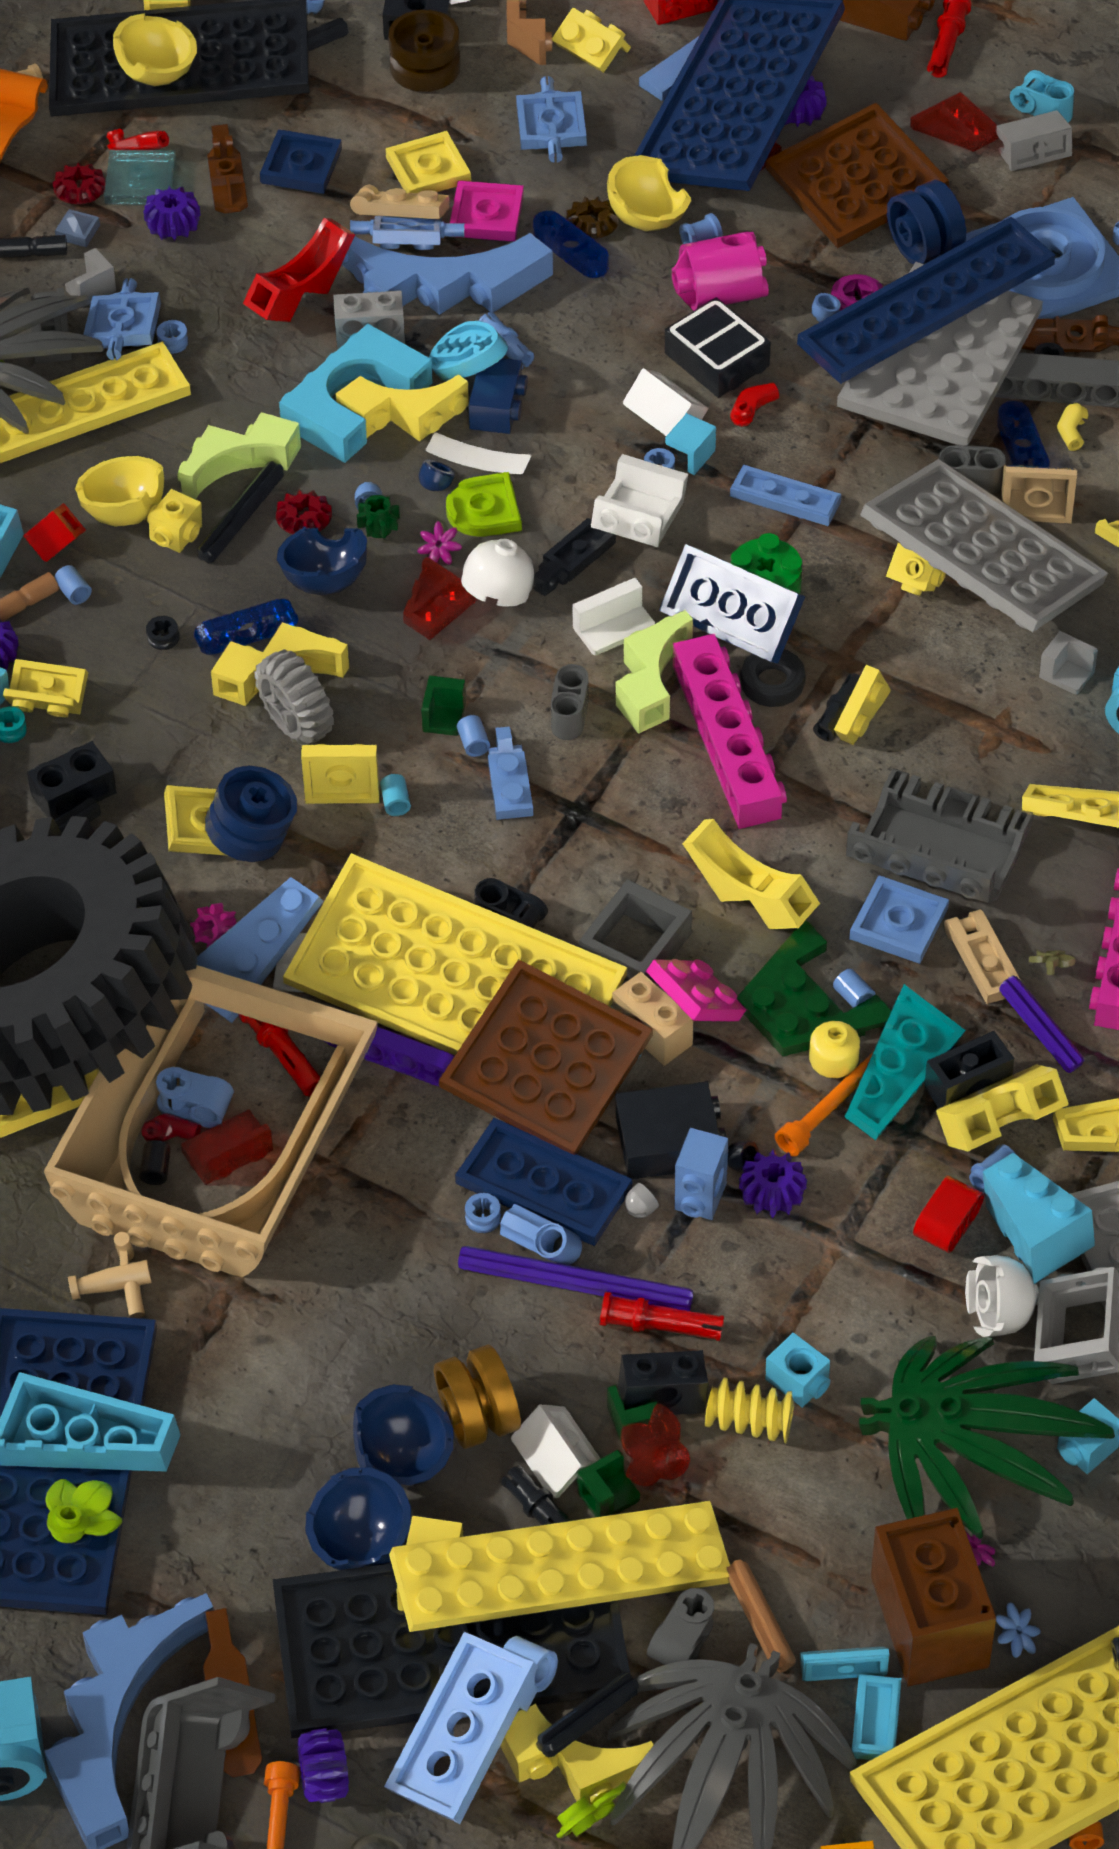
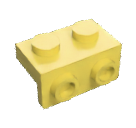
M575 8L571 9L552 37L555 45L603 73L620 49L626 53L631 49L630 45L624 40L626 34L612 24L607 28L600 24L602 20L594 13L586 10L583 14Z
M15 659L10 688H4L3 697L9 704H12V707H16L22 710V712H33L34 708L46 709L48 714L56 717L66 718L69 713L80 715L88 672L82 668Z

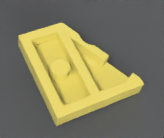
M868 665L865 666L834 728L840 740L854 745L857 739L864 735L869 722L888 697L891 689L880 670Z

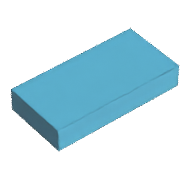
M859 1674L852 1752L855 1759L872 1760L896 1747L902 1678Z

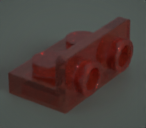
M248 1109L181 1143L183 1155L204 1185H207L215 1180L228 1177L234 1170L250 1162H257L263 1159L268 1153L273 1151L272 1133L267 1124L261 1126Z

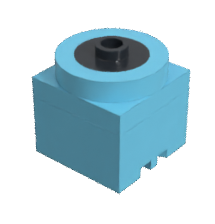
M31 1677L0 1681V1801H6L31 1793L47 1778L41 1719Z

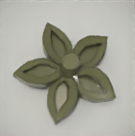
M1036 949V956H1029V962L1046 963L1045 967L1047 968L1048 975H1054L1056 966L1066 968L1075 965L1076 959L1066 955L1065 951L1062 950L1046 951L1045 953Z

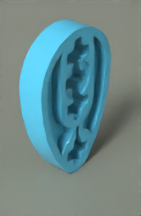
M467 321L447 332L434 346L429 358L432 361V370L441 380L448 381L457 375L463 378L469 377L492 366L503 358L508 350V345L504 338L490 324L481 321Z

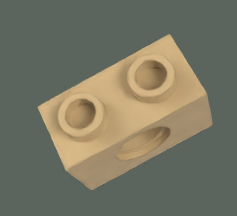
M642 972L612 992V1007L653 1029V1036L645 1049L664 1066L693 1045V1020L672 998Z

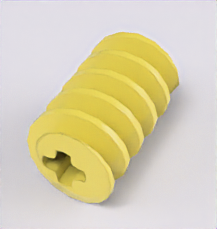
M724 1377L717 1388L713 1386L711 1388L706 1408L705 1427L710 1428L718 1417L719 1427L723 1431H726L734 1421L736 1433L742 1435L750 1424L753 1437L758 1438L763 1430L767 1428L768 1439L775 1441L780 1432L783 1431L786 1444L794 1411L792 1391H788L783 1400L778 1401L776 1388L772 1387L766 1398H763L759 1384L754 1386L750 1394L745 1393L744 1381H739L734 1391H730L728 1378Z

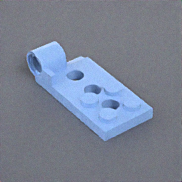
M464 1632L384 1787L392 1793L460 1824L518 1710L521 1709L527 1712L536 1693L545 1690L553 1680L558 1664L556 1653L519 1636L512 1637L503 1648H500ZM482 1679H490L491 1686L488 1693L481 1698H475L474 1688L476 1684ZM470 1717L471 1725L468 1732L461 1737H455L454 1727L456 1723L462 1718ZM449 1756L451 1764L448 1771L441 1776H435V1763L440 1758Z

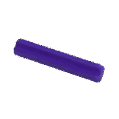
M1013 975L1006 979L999 988L1001 994L1067 1073L1077 1070L1084 1062L1082 1054L1017 976Z

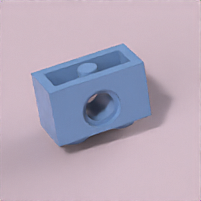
M694 1128L689 1129L675 1165V1210L681 1211L690 1217H702L713 1220L727 1184L728 1138Z

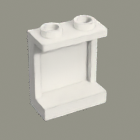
M622 454L617 463L616 476L604 497L599 495L595 499L591 527L658 547L684 503L688 474Z

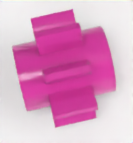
M221 902L211 904L210 908L208 906L197 909L199 917H197L195 922L190 923V926L193 927L196 936L194 941L196 943H207L208 948L237 923L234 917L236 912L223 911V903Z

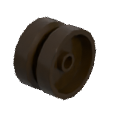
M416 10L405 13L395 19L389 28L388 36L390 72L394 80L402 87L417 92H431L443 89L453 83L460 74L459 28L456 22L445 13L435 10Z

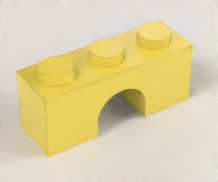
M1036 1064L937 1109L936 1112L948 1146L970 1151L1001 1137L999 1128L1008 1123L1021 1119L1037 1120L1068 1106L1069 1103L1057 1069Z

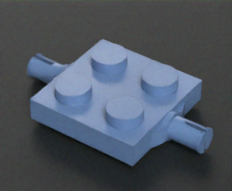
M545 76L540 80L541 92L529 95H516L521 150L548 148V158L551 162L555 163L554 153H556L557 162H560L563 158L561 147L587 146L581 91H555L553 78L548 76L547 85Z
M375 216V219L370 221L350 220L351 232L354 234H370V236H373V243L380 244V247L384 249L400 248V244H413L414 249L430 250L434 248V245H440L441 238H444V236L464 237L465 223H444L442 218L424 219Z
M128 278L124 279L122 290L118 293L92 296L83 335L100 340L103 348H108L106 355L111 360H114V357H116V360L120 359L122 347L124 346L141 347L152 345L161 307L159 292H135L137 282L130 278L129 282Z

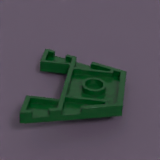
M807 920L799 928H796L737 996V1000L746 1009L744 1015L782 1057L810 1050L811 1035L815 1028L822 1023L842 1021L851 1025L857 1031L858 1036L861 1037L865 1036L868 1030L879 1027L884 1029L892 1011L877 995L872 996L845 1013L829 998L801 967L827 951V941Z

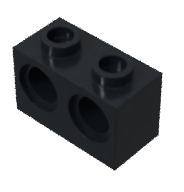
M93 741L73 748L69 752L51 761L41 763L34 769L27 771L31 796L47 818L53 817L54 820L87 797H92L96 802H99L117 793L114 771Z

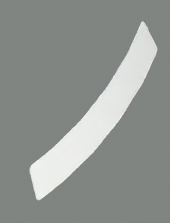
M437 432L433 434L426 448L427 452L464 466L498 473L523 474L531 458V455L512 454L472 446Z

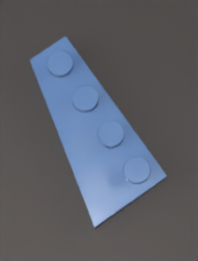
M290 877L197 957V965L261 985L324 901L317 894ZM204 1003L230 1023H233L238 1016V1013Z

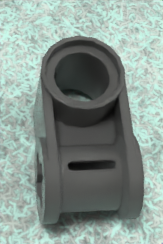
M690 1588L683 1591L665 1621L659 1625L647 1649V1656L663 1665L685 1660H696L701 1647L713 1628L714 1600L711 1595L699 1588Z

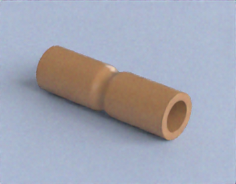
M47 572L22 586L20 590L13 591L0 598V620L4 622L25 610L27 606L34 605L59 591V586L54 576Z

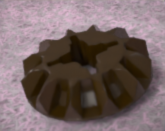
M599 196L595 200H589L587 197H584L582 203L575 201L571 209L567 210L566 222L568 228L574 234L583 238L597 239L613 233L619 225V218L612 209L609 200L602 202ZM593 213L595 216H598L597 222L588 214Z

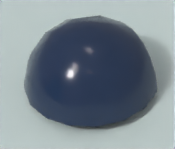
M304 526L303 529L297 531L282 543L278 549L277 561L285 577L296 588L306 593L326 595L341 592L355 582L366 565L367 538L363 531L358 528H345L342 538L330 540L322 536L318 528H306Z
M392 1384L371 1391L358 1402L354 1412L353 1436L358 1464L360 1468L371 1467L389 1474L404 1489L426 1483L445 1467L453 1451L454 1429L447 1411L444 1412L431 1397L414 1390L413 1386Z
M371 1467L349 1468L330 1476L331 1479L316 1493L308 1512L306 1511L305 1532L312 1550L328 1566L337 1570L384 1565L391 1562L389 1554L392 1547L406 1545L411 1525V1506L404 1488L389 1474Z

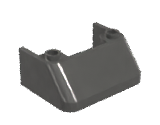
M216 1677L159 1696L149 1703L142 1720L127 1849H236L230 1834L217 1831L226 1750L237 1747L248 1736L250 1730L249 1711L274 1703V1693Z

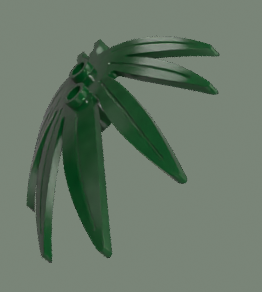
M929 1336L914 1344L901 1358L894 1374L891 1398L881 1401L875 1398H861L860 1404L864 1415H874L870 1418H859L862 1435H873L880 1431L889 1433L890 1467L896 1492L906 1519L925 1515L923 1486L915 1461L918 1458L927 1477L950 1509L958 1508L963 1524L977 1538L981 1539L984 1533L968 1489L951 1462L935 1446L937 1443L945 1445L967 1460L1012 1483L1072 1506L1074 1504L1072 1493L1044 1467L1017 1449L989 1436L973 1432L971 1429L1043 1436L1114 1438L1115 1434L1112 1427L1084 1413L1056 1403L1011 1394L975 1393L1037 1381L1079 1375L1078 1367L1042 1361L1008 1362L977 1368L941 1382L994 1345V1340L992 1337H983L964 1342L947 1350L930 1363L937 1348L936 1336Z

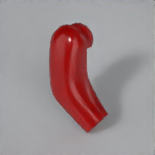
M119 128L108 132L106 135L110 143L107 145V148L112 152L140 153L160 149L169 144V136L165 131H149L125 139L124 131Z
M772 382L744 389L739 394L730 413V419L733 424L739 427L748 426L753 421L755 413L760 407L779 399V391L775 383Z

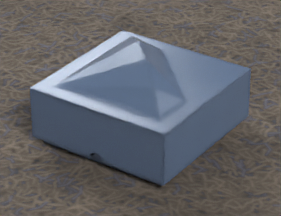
M69 209L56 228L55 235H66L67 243L87 247L100 227L99 217Z

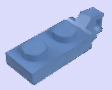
M510 727L495 728L497 747L489 748L488 767L496 820L533 816L530 784L522 745L512 744Z

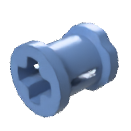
M713 213L705 215L701 221L693 224L683 223L679 227L683 244L723 236L720 222Z

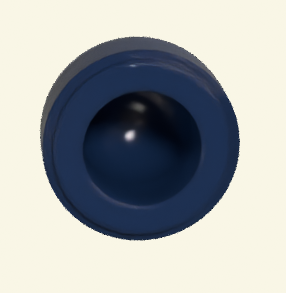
M431 459L424 460L419 471L420 484L430 491H441L448 488L455 477L453 469Z

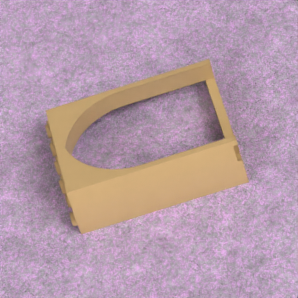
M197 965L196 969L186 971L193 985L188 999L171 1000L178 1014V1018L170 1030L147 1025L146 1028L155 1047L143 1059L127 1049L120 1052L117 1058L125 1073L109 1083L100 1071L98 1072L88 1090L89 1094L84 1097L49 1160L44 1173L50 1185V1193L59 1200L67 1212L80 1225L92 1228L95 1232L104 1236H115L118 1232H126L130 1237L131 1243L137 1247H150L165 1252L171 1258L177 1260L186 1259L199 1263L210 1271H223L242 1278L252 1272L261 1261L375 1037L378 1022ZM204 1003L336 1044L337 1047L283 1152L269 1173L250 1191L220 1208L200 1214L142 1196L139 1193L130 1174L131 1155L138 1134L160 1094L156 1086L157 1076L162 1070L175 1067L205 1012Z

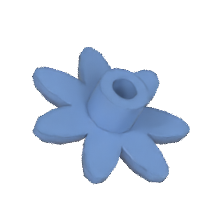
M1008 1603L1006 1606L1008 1617L1003 1615L996 1616V1622L1003 1628L1002 1633L998 1637V1643L1006 1644L1011 1642L1014 1658L1021 1655L1023 1648L1028 1653L1034 1654L1036 1647L1030 1637L1039 1635L1041 1631L1036 1626L1027 1625L1031 1619V1610L1024 1609L1019 1614L1016 1606L1013 1603Z

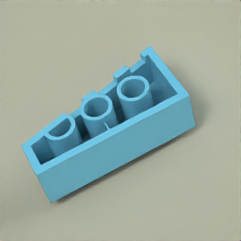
M19 1372L0 1417V1466L166 1472L181 1434L174 1414Z

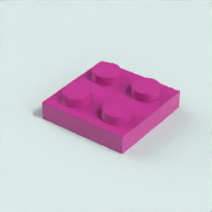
M458 181L450 223H465L464 237L462 238L514 242L516 241L524 198V186Z
M654 959L646 970L655 982L693 1021H739L746 1012V1009L737 1000L735 991L721 984L713 975V969L701 960Z

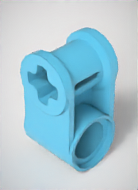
M1032 70L1025 76L1024 83L1021 86H1016L1010 92V101L1017 110L1033 116L1058 110L1063 118L1069 122L1073 117L1074 88L1068 82L1060 81L1040 71Z

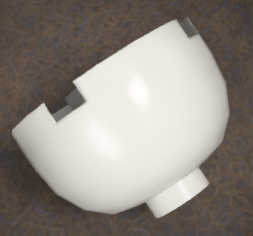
M509 539L490 540L479 544L469 554L463 567L461 582L468 593L485 602L488 596L498 599V606H517L528 599L534 581V568L531 558L514 541Z
M994 1255L975 1258L973 1262L978 1263L976 1270L968 1271L965 1289L968 1314L976 1311L981 1323L980 1327H974L975 1331L982 1337H994L1017 1332L1027 1324L1035 1306L1038 1304L1039 1288L1037 1284H1034L1025 1266L1010 1257Z

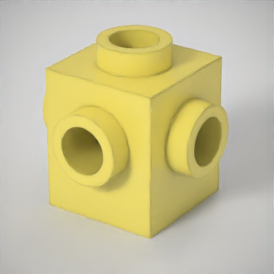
M171 489L159 504H154L148 513L147 523H149L150 540L162 547H167L180 553L189 542H193L197 538L202 527L201 502Z
M898 543L886 577L901 582L902 590L921 596L922 591H934L936 587H940L946 573L933 568L927 560Z

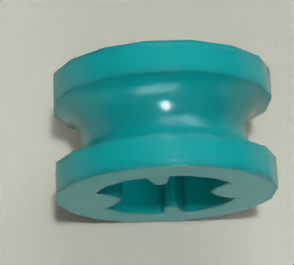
M16 707L1 708L0 741L15 743L21 740L27 732L24 713ZM13 722V727H7L6 723Z

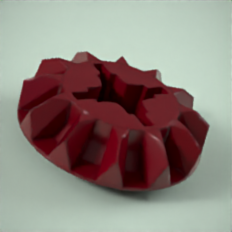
M79 162L75 167L65 165L64 171L56 172L55 180L52 182L55 195L60 200L69 204L90 203L98 199L106 188V180L102 170L94 169L92 163L85 167L81 166ZM83 179L80 188H77L76 180Z
M300 489L296 495L286 493L284 501L277 502L276 521L284 531L290 534L296 533L303 529L304 526L306 528H318L320 532L327 527L332 518V508L328 504L326 496H317L315 490L308 494H304ZM304 507H309V511H305L298 518V511H302Z

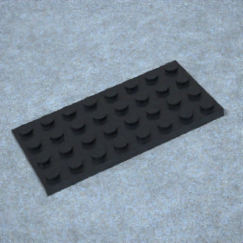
M251 0L51 19L49 110L51 117L310 93L307 0ZM145 13V16L162 17L173 22H182L191 31L197 44V54L188 72L167 85L151 86L134 81L122 69L115 55L113 34L119 23L130 16Z
M392 1564L272 1579L291 1739L299 1738L301 1734L311 1732V1730L326 1728V1730L337 1729L339 1732L418 1722L464 1632L500 1648H503L512 1637L519 1636L556 1653L558 1664L555 1676L545 1690L536 1693L530 1706L587 1699L620 1674L630 1673L618 1600L410 1632L404 1611L398 1610L397 1582ZM482 1679L476 1684L474 1688L475 1698H481L488 1693L491 1686L490 1679Z

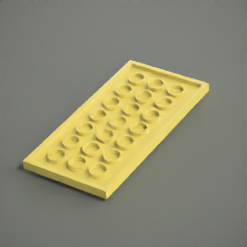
M351 853L283 975V982L288 986L362 1017L377 1021L383 1026L452 1055H456L518 959L610 1007L612 1005V992L622 985L627 975V967Z
M1119 1626L850 1771V1782L901 1849H1049L1119 1810V1670L1116 1668L1111 1648L1113 1638L1119 1637Z

